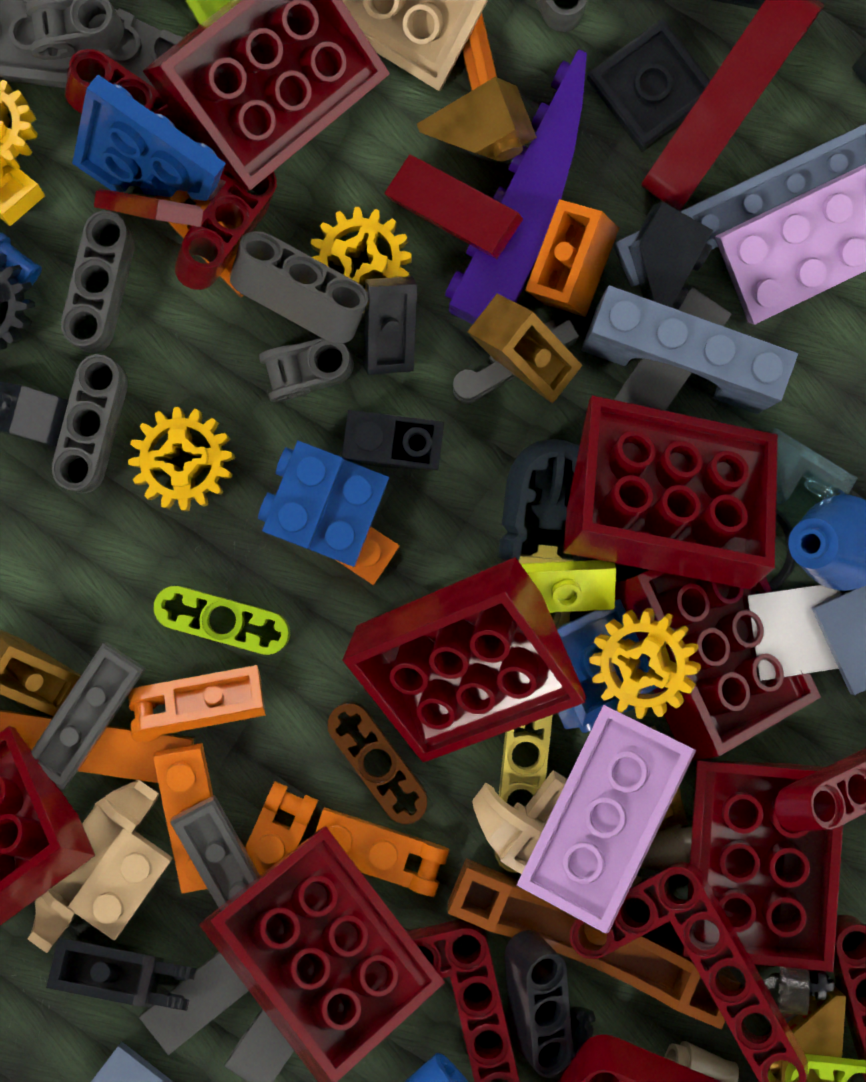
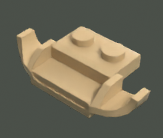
M553 770L526 807L518 802L514 807L510 806L498 796L494 787L487 783L483 785L472 800V804L481 829L488 843L499 855L500 862L520 874L523 873L566 784L567 778ZM636 875L631 887L641 882L642 878Z
M136 780L112 791L95 803L93 809L82 823L95 856L35 900L36 915L31 934L28 937L30 942L48 953L77 915L115 941L173 859L169 854L136 832L156 802L159 793L142 781Z

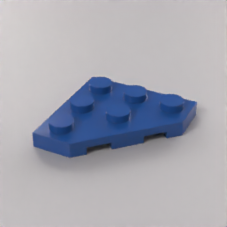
M97 75L87 87L72 161L73 165L111 191L125 192L129 186H138L146 195L172 197L176 191H187L193 200L207 201L217 188L226 164L217 157L210 147L202 143H196L176 129L167 117L157 113L154 114L134 100L125 88L117 84H111L100 75Z

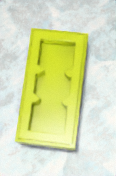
M587 560L521 564L541 592L550 613L614 610L616 567L613 562Z

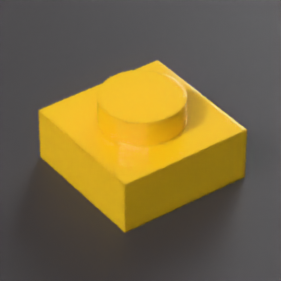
M6 165L3 168V178L0 179V218L11 226L43 199L45 194L38 183L22 170H15Z

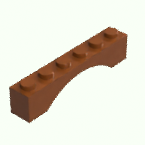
M468 858L465 859L448 900V914L490 932L512 938L521 931H536L557 953L600 970L656 998L681 1013L722 1030L725 1019L691 958L683 957L682 949L645 934L598 959L584 958L573 949L569 939L572 924L578 918L517 886L519 880ZM587 923L585 924L584 932L591 943L595 945L606 943L607 933ZM722 967L719 970L721 983L729 989H739L740 982L729 969Z

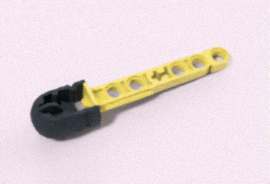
M559 439L537 441L522 450L513 462L506 482L502 525L508 533L500 538L498 558L507 561L516 557L520 564L594 560L577 555H572V559L561 558L557 554L558 547L538 545L537 552L532 555L521 554L522 542L527 539V529L524 527L526 503L534 501L536 497L535 491L528 488L532 470H535L533 486L541 489L540 504L531 505V511L538 517V528L561 530L563 520L567 516V507H565L566 492L571 491L579 445ZM554 612L552 619L556 628L570 621L571 612ZM553 715L532 722L534 730L542 728L541 736L527 731L514 733V729L505 732L498 796L506 803L508 796L517 789L528 790L534 796L546 780ZM521 742H531L539 749L537 761L529 767L518 766L512 760L513 749ZM494 850L499 865L507 871L517 873V871L500 862V857Z

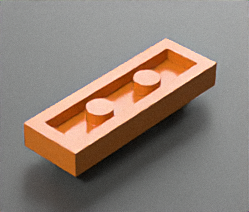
M203 743L156 751L153 755V761L181 893L208 889L170 823L173 816L213 796Z

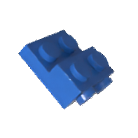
M297 440L294 450L285 447L279 459L275 474L283 478L277 494L274 495L268 492L261 505L258 520L265 522L262 531L355 567L390 478Z
M621 599L615 600L614 610L590 611L557 627L586 695L585 703L558 713L565 729L580 728L582 733L590 732L603 705L613 710H616L620 699L616 696L605 701L602 699L601 696L608 687L605 682L593 683L592 677L601 671V666L590 663L589 657L594 653L603 651L594 643L597 636L604 634L611 637L606 629V624L615 619L624 626L623 614L626 613ZM636 632L622 638L624 640L629 638L634 642H639ZM642 654L639 657L641 661L639 669L647 673L651 667L646 655ZM614 664L616 673L619 679L623 682L624 680L619 669V666ZM655 685L645 687L641 694H646L658 687ZM629 705L622 713L635 709V706Z

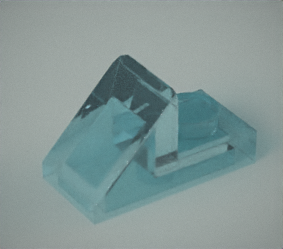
M777 428L767 431L768 433L778 435L777 505L785 503L789 499L801 477L806 479L804 486L809 491L824 499L829 498L831 495L849 494L858 479L857 477Z

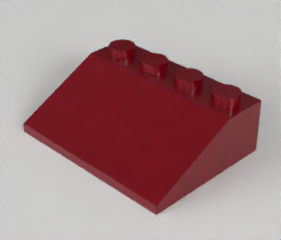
M231 0L143 70L171 111L202 144L210 147L217 157L226 163L225 168L246 191L253 189L390 75L343 0Z
M592 395L588 403L567 506L564 553L751 589L775 568L778 435Z
M516 557L357 625L342 659L423 763L585 703L586 699L584 690L545 600Z
M643 569L615 583V600L621 599L626 612L633 610L637 619L641 620L643 612L647 608H652L654 620L658 622L669 613L673 615L670 627L674 631L683 626L689 629L682 638L684 644L694 643L698 645V650L689 656V661L701 664V669L697 674L687 675L696 686L691 693L679 690L684 702L677 709L666 702L667 711L664 714L675 740L696 750L691 761L721 756L821 698L810 673L784 677L783 667L775 656L771 654L756 656L755 647L763 639L764 627L758 615L750 611L748 595H755L757 590L760 594L773 592L766 576L751 589ZM751 618L756 622L757 625V635L755 639L753 636ZM636 632L639 641L644 640L649 632ZM667 643L666 649L672 662L676 663L674 652ZM761 660H767L772 663L776 672L775 679L760 681L758 663ZM658 687L653 691L654 694L666 690L667 688L663 687V689H661Z
M11 726L0 732V926L95 856L78 814L39 765V760L34 758L31 749L16 728Z
M697 760L689 863L698 867L704 874L754 964L833 972L843 825L831 830L791 832L780 825L775 812V800L781 789L825 768V766ZM689 878L687 899L691 898L694 894V887ZM702 919L694 923L693 931L700 942L714 944L719 941L720 933L713 922ZM683 946V957L690 958L685 947Z
M326 826L322 827L237 892L199 924L318 1082H338L445 983Z

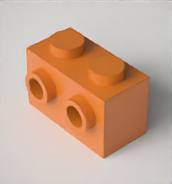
M559 199L537 260L531 270L525 291L544 305L586 317L619 227L603 211Z

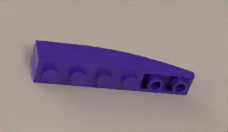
M580 49L577 50L571 64L564 60L562 61L551 84V87L556 89L557 92L550 106L543 102L540 104L531 123L534 131H536L535 135L537 138L531 141L529 147L523 145V151L513 158L509 171L515 173L508 189L499 186L493 197L496 201L517 211L522 216L523 221L497 260L469 244L466 254L473 258L465 274L458 270L455 272L446 290L445 296L451 299L449 313L471 324H474L497 293L517 303L537 260L558 201L562 198L574 155L583 105L587 53Z

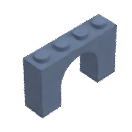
M610 285L596 307L581 349L583 352L622 366H626L633 358H642L690 371L718 385L713 399L755 414H759L782 401L798 356L796 352Z

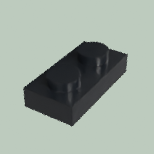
M413 276L365 279L368 302L365 307L364 368L367 375L414 371L417 283Z

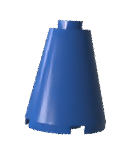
M836 495L823 499L809 509L791 531L788 543L791 556L819 584L830 589L842 591L859 589L866 585V500L852 495Z

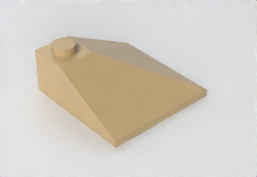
M343 0L376 53L436 90L441 91L488 0Z

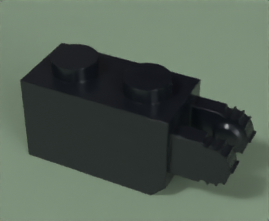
M58 938L46 988L140 1007L158 1005L187 1011L189 999L184 998L183 995L173 993L162 994L156 991L160 974L171 975L174 979L184 981L194 980L196 968L163 962L164 958Z

